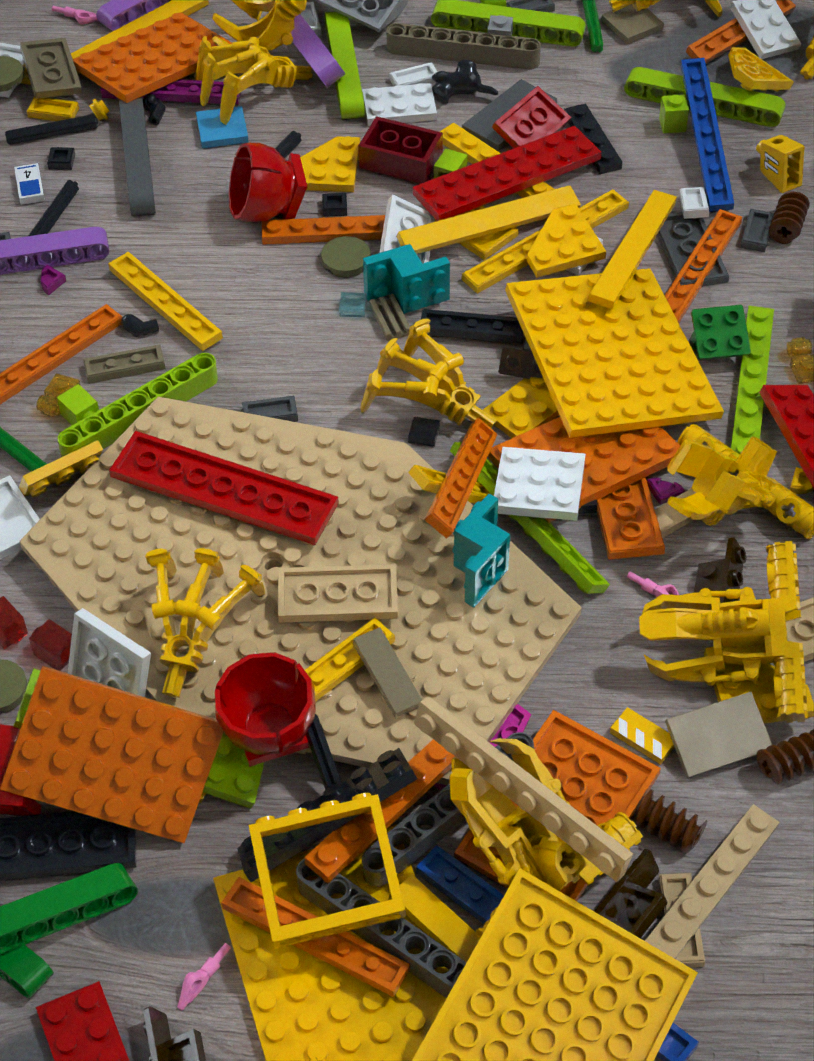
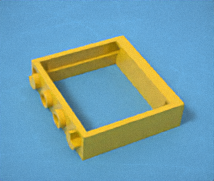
M361 793L353 796L352 801L339 803L337 800L322 803L320 808L307 811L306 808H298L289 811L288 816L276 819L274 816H264L258 818L255 824L248 825L271 938L275 948L406 917L378 794L371 796V793ZM372 811L392 899L280 926L262 837Z

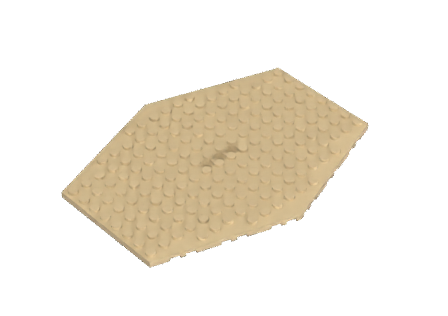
M157 397L102 454L99 461H96L19 541L23 551L39 569L44 571L49 577L50 582L62 592L66 601L76 612L82 608L151 652L146 691L153 700L216 719L214 697L216 684L228 666L249 654L276 652L296 660L297 664L300 663L305 670L371 621L346 620L279 623L278 568L396 564L398 619L377 620L395 635V642L391 646L422 700L429 696L488 742L495 736L581 615L582 610L579 604L511 541L508 571L475 607L465 603V573L454 567V553L452 552L454 535L452 533L446 539L424 520L436 493L424 491L408 473L413 465L429 469L433 468L408 444L164 397ZM139 431L338 496L339 504L316 545H312L111 478L109 469L133 433ZM467 501L459 521L464 520L470 514L473 505L469 501ZM160 548L167 549L171 553L177 571L173 578H167L170 600L173 599L174 602H177L178 599H185L188 589L194 583L201 564L196 563L194 551L198 548H205L218 552L224 574L220 578L213 577L210 574L201 597L200 607L206 606L210 608L242 581L239 578L241 565H248L262 575L265 595L259 597L250 590L234 605L209 638L207 651L201 652L204 658L202 663L197 664L199 671L197 673L186 672L180 698H174L162 694L169 667L161 664L159 661L160 656L164 655L161 652V647L163 644H166L162 640L165 628L162 617L155 619L153 616L152 604L157 603V570L151 567L150 564H147L145 555L151 550ZM175 614L173 619L178 635L180 634V624L183 616ZM196 619L193 635L198 626L202 623L198 619ZM189 646L180 647L176 657L185 656L189 652ZM365 665L315 702V714L318 715L333 760L367 768L375 763L381 754L389 750L394 751L397 748H400L409 762L433 740L414 725L418 708L399 717H394ZM309 745V748L298 751L296 753L306 755V752L312 753ZM451 769L437 783L450 784L449 776L452 773Z

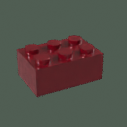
M376 116L358 145L359 168L420 184L427 182L434 171L435 163L443 153V133Z

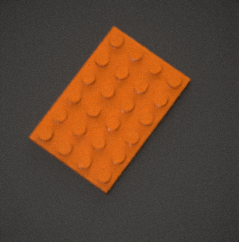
M180 12L174 13L171 17L164 20L156 21L146 28L138 29L132 34L119 37L116 41L109 44L101 45L93 51L83 53L79 57L74 58L73 62L78 72L123 102L128 103L196 72L199 45L204 36H207V41L211 43V47L216 46L212 40L214 36L221 38L229 44H232V42Z
M558 417L492 447L488 458L499 469L502 447L584 453L585 466L579 508H581V506L591 501L598 500L666 468L680 448V445L661 426L569 438L561 417ZM545 518L548 521V523L555 520L551 518Z
M42 666L0 790L185 843L224 731L216 719Z
M555 710L551 712L533 738L534 749L539 760L554 779L560 780V790L565 800L595 825L613 819L618 812L625 813L631 819L660 775V767ZM469 830L455 850L454 858L499 883L498 876L491 868L489 859L481 848L474 846V835ZM489 846L488 848L495 858H499L504 864L496 847ZM579 876L580 879L577 882L573 883L571 881L560 892L578 901L588 885Z

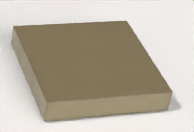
M632 4L616 12L609 11L604 13L601 17V21L626 44L659 32L664 28V23L648 8L637 12Z

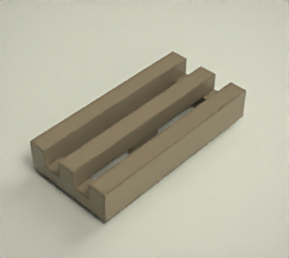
M394 294L389 295V299L386 300L384 296L380 297L378 302L375 299L369 300L370 308L387 341L409 335L410 325ZM389 306H391V308H392V310H393L395 316L397 317V319H398V321H399V323H400V325H401V327H402L403 330L400 329V327H399V325H398V323H397V321H396V319H395L393 313L391 312ZM380 308H383L394 333H391Z

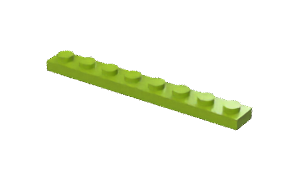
M748 306L746 325L751 353L748 356H742L731 441V449L738 454L742 452L752 436L760 439L764 400L759 392L763 385H766L774 316V309Z
M454 442L449 450L454 456H456L462 442ZM486 459L476 482L481 483L494 496L498 469L488 459ZM508 515L510 518L518 521L524 528L523 531L541 545V550L559 564L558 567L562 572L572 577L577 583L576 586L586 594L604 593L610 584L545 518Z

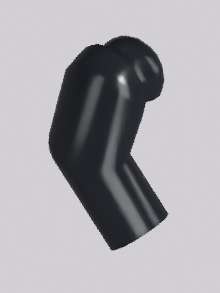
M149 94L144 98V103L151 112L148 119L149 122L156 126L160 123L166 107L159 98Z
M126 314L122 317V327L134 336L159 331L156 319L143 322L132 314Z

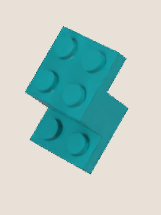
M411 244L363 258L364 295L367 301L394 294L403 314L450 300V262L446 256L422 263Z
M488 494L481 502H476L470 514L464 520L458 521L453 532L454 547L452 552L454 553V567L465 573V603L472 607H475L508 571L510 534L497 527L498 498L491 494Z

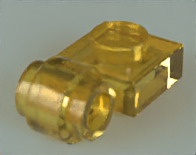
M804 337L793 338L790 342H787V353L789 357H794L791 358L790 367L798 384L814 382V354L809 355L812 353L811 341Z
M56 373L44 390L45 396L41 395L38 398L37 410L41 414L54 417V415L59 416L60 410L57 397L77 384L81 386L80 380Z

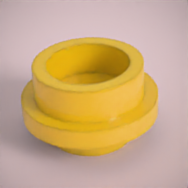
M96 98L93 99V103L89 107L99 121L104 118L107 120L109 118L107 113L110 112L103 100L98 102Z

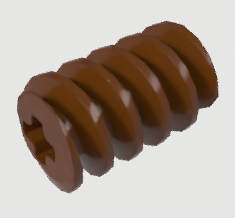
M792 191L783 194L779 198L769 226V234L774 241L788 244L801 234V229L810 206L809 199L804 194Z
M814 729L810 733L800 734L799 737L794 736L788 741L783 740L777 746L770 745L766 750H758L757 762L762 773L766 777L772 778L774 783L779 785L783 781L782 774L785 779L790 781L794 777L793 771L799 777L804 775V767L807 771L813 772Z
M650 789L637 811L636 826L642 829L648 825L649 834L654 835L659 831V839L661 841H665L670 837V845L672 847H677L682 842L681 851L684 854L690 852L700 840L707 825V820L701 826H698L697 814H694L689 820L686 819L687 809L685 807L678 814L675 813L676 802L673 801L670 805L664 807L665 796L662 795L654 801L652 800L654 790Z

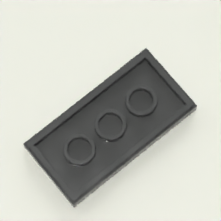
M522 79L466 121L462 128L496 151L501 150L508 143L492 128L494 122L536 87ZM546 93L550 98H552L557 103L556 97Z
M683 212L669 214L657 234L675 278L707 230L703 218L684 219ZM720 255L709 275L705 277L703 286L729 282V275ZM708 261L701 268H695L692 265H690L689 268L694 271H702L704 270ZM682 277L680 284H693L698 278L684 280V277Z

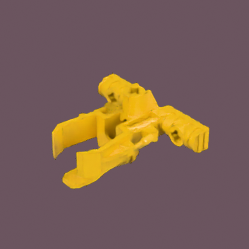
M691 424L690 427L687 426L677 441L680 448L670 461L667 469L673 476L675 472L695 477L691 489L696 493L686 498L670 497L667 503L671 507L693 520H702L709 526L716 525L725 515H732L740 509L763 507L778 517L781 522L786 523L799 534H802L806 539H812L814 536V507L775 479L767 476L777 453L775 449H772L759 438L752 436L742 452L738 454L699 425ZM791 507H794L793 511L796 513L795 516H792L793 513L792 511H790Z
M785 541V543L774 542L773 545L769 544L766 546L768 553V590L771 599L756 600L750 587L727 589L726 591H710L708 588H703L700 592L684 595L662 594L644 605L642 615L639 616L640 636L649 641L671 639L713 640L715 655L666 664L664 661L652 660L644 654L650 673L667 681L705 682L707 685L712 686L716 682L732 680V682L756 681L759 678L761 664L773 663L775 665L774 690L776 709L778 710L777 720L793 723V721L805 722V719H808L805 666H803V643L787 641L786 622L801 618V610H798L800 609V596H797L799 595L797 553H794L796 551V544H793L792 541ZM718 597L740 599V601L721 603ZM725 663L739 664L744 667V670L733 671L728 675L716 676L717 672L725 671Z
M498 738L489 741L499 745L507 754H511L517 765L566 801L560 790V780L554 779L548 769L539 760L535 749L517 739ZM457 757L451 759L452 773L449 776L451 801L466 818L469 828L474 835V846L481 848L489 859L490 866L497 874L500 884L510 886L519 868L558 891L571 881L573 883L577 882L580 879L579 876L589 886L594 882V878L597 875L601 876L603 874L598 867L573 850L570 845L549 831L529 813L523 811L519 806L515 807L507 796L495 789L493 785L474 772L473 769H470ZM622 812L616 813L613 819L597 825L629 851V848L639 844L643 837L640 831L636 829V824ZM489 846L496 847L504 864L499 858H495L488 848ZM497 907L492 911L490 919L485 922L484 926L476 930L478 940L481 938Z

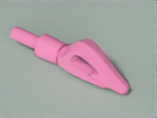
M52 6V11L63 13L66 17L75 18L80 25L98 21L96 14L89 11L76 10L67 6L65 8Z
M631 571L627 575V578L641 585L642 590L652 595L654 594L656 597L662 594L670 595L669 593L679 595L677 589L671 584L660 586L649 578L643 579Z
M227 943L220 948L213 958L209 957L200 970L189 972L185 976L177 1006L179 1010L183 1011L187 1004L194 1000L205 987L209 978L220 968V961L231 949Z

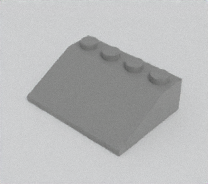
M313 0L378 32L395 20L409 2V0Z

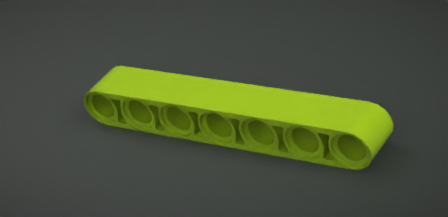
M438 0L431 15V22L437 28L488 33L491 15L513 17L512 36L534 38L541 43L570 47L578 46L581 43L586 27L585 21L577 16L461 0Z
M336 11L325 12L329 51L345 72V75L335 82L341 119L365 117L364 99L349 18Z
M635 67L630 71L624 85L625 93L637 99L661 104L662 96L685 95L687 100L683 76ZM710 82L716 116L767 127H775L780 123L786 107V103L781 97Z
M210 353L197 354L59 433L57 438L61 457L97 440L103 449L110 446L157 397L186 402L214 386L218 381L215 357Z

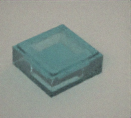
M341 292L339 317H365L366 293Z

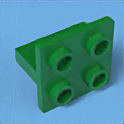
M743 305L692 310L691 317L694 331L689 339V344L692 350L697 349L699 360L748 356L751 353Z

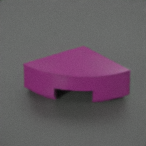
M48 264L41 271V286L47 295L53 293L66 282L65 275Z
M661 478L647 480L650 492L660 505L667 503L670 497H677L685 492V489L677 482L673 484L668 481H662Z

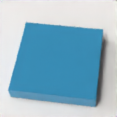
M242 106L234 107L227 125L220 122V109L196 112L202 148L249 143Z

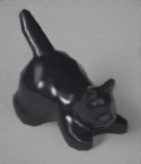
M464 59L458 62L455 72L439 71L432 75V80L437 82L432 87V91L438 94L445 101V104L448 103L449 97L453 94L481 92L498 95V91L495 88L481 83L476 64L471 60Z

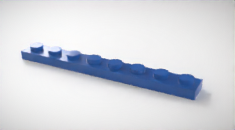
M705 58L681 60V71L709 212L719 211V209L734 210V199Z

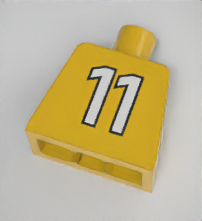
M784 135L761 140L756 146V151L761 154L760 170L762 174L781 193L802 186L805 148L804 145Z

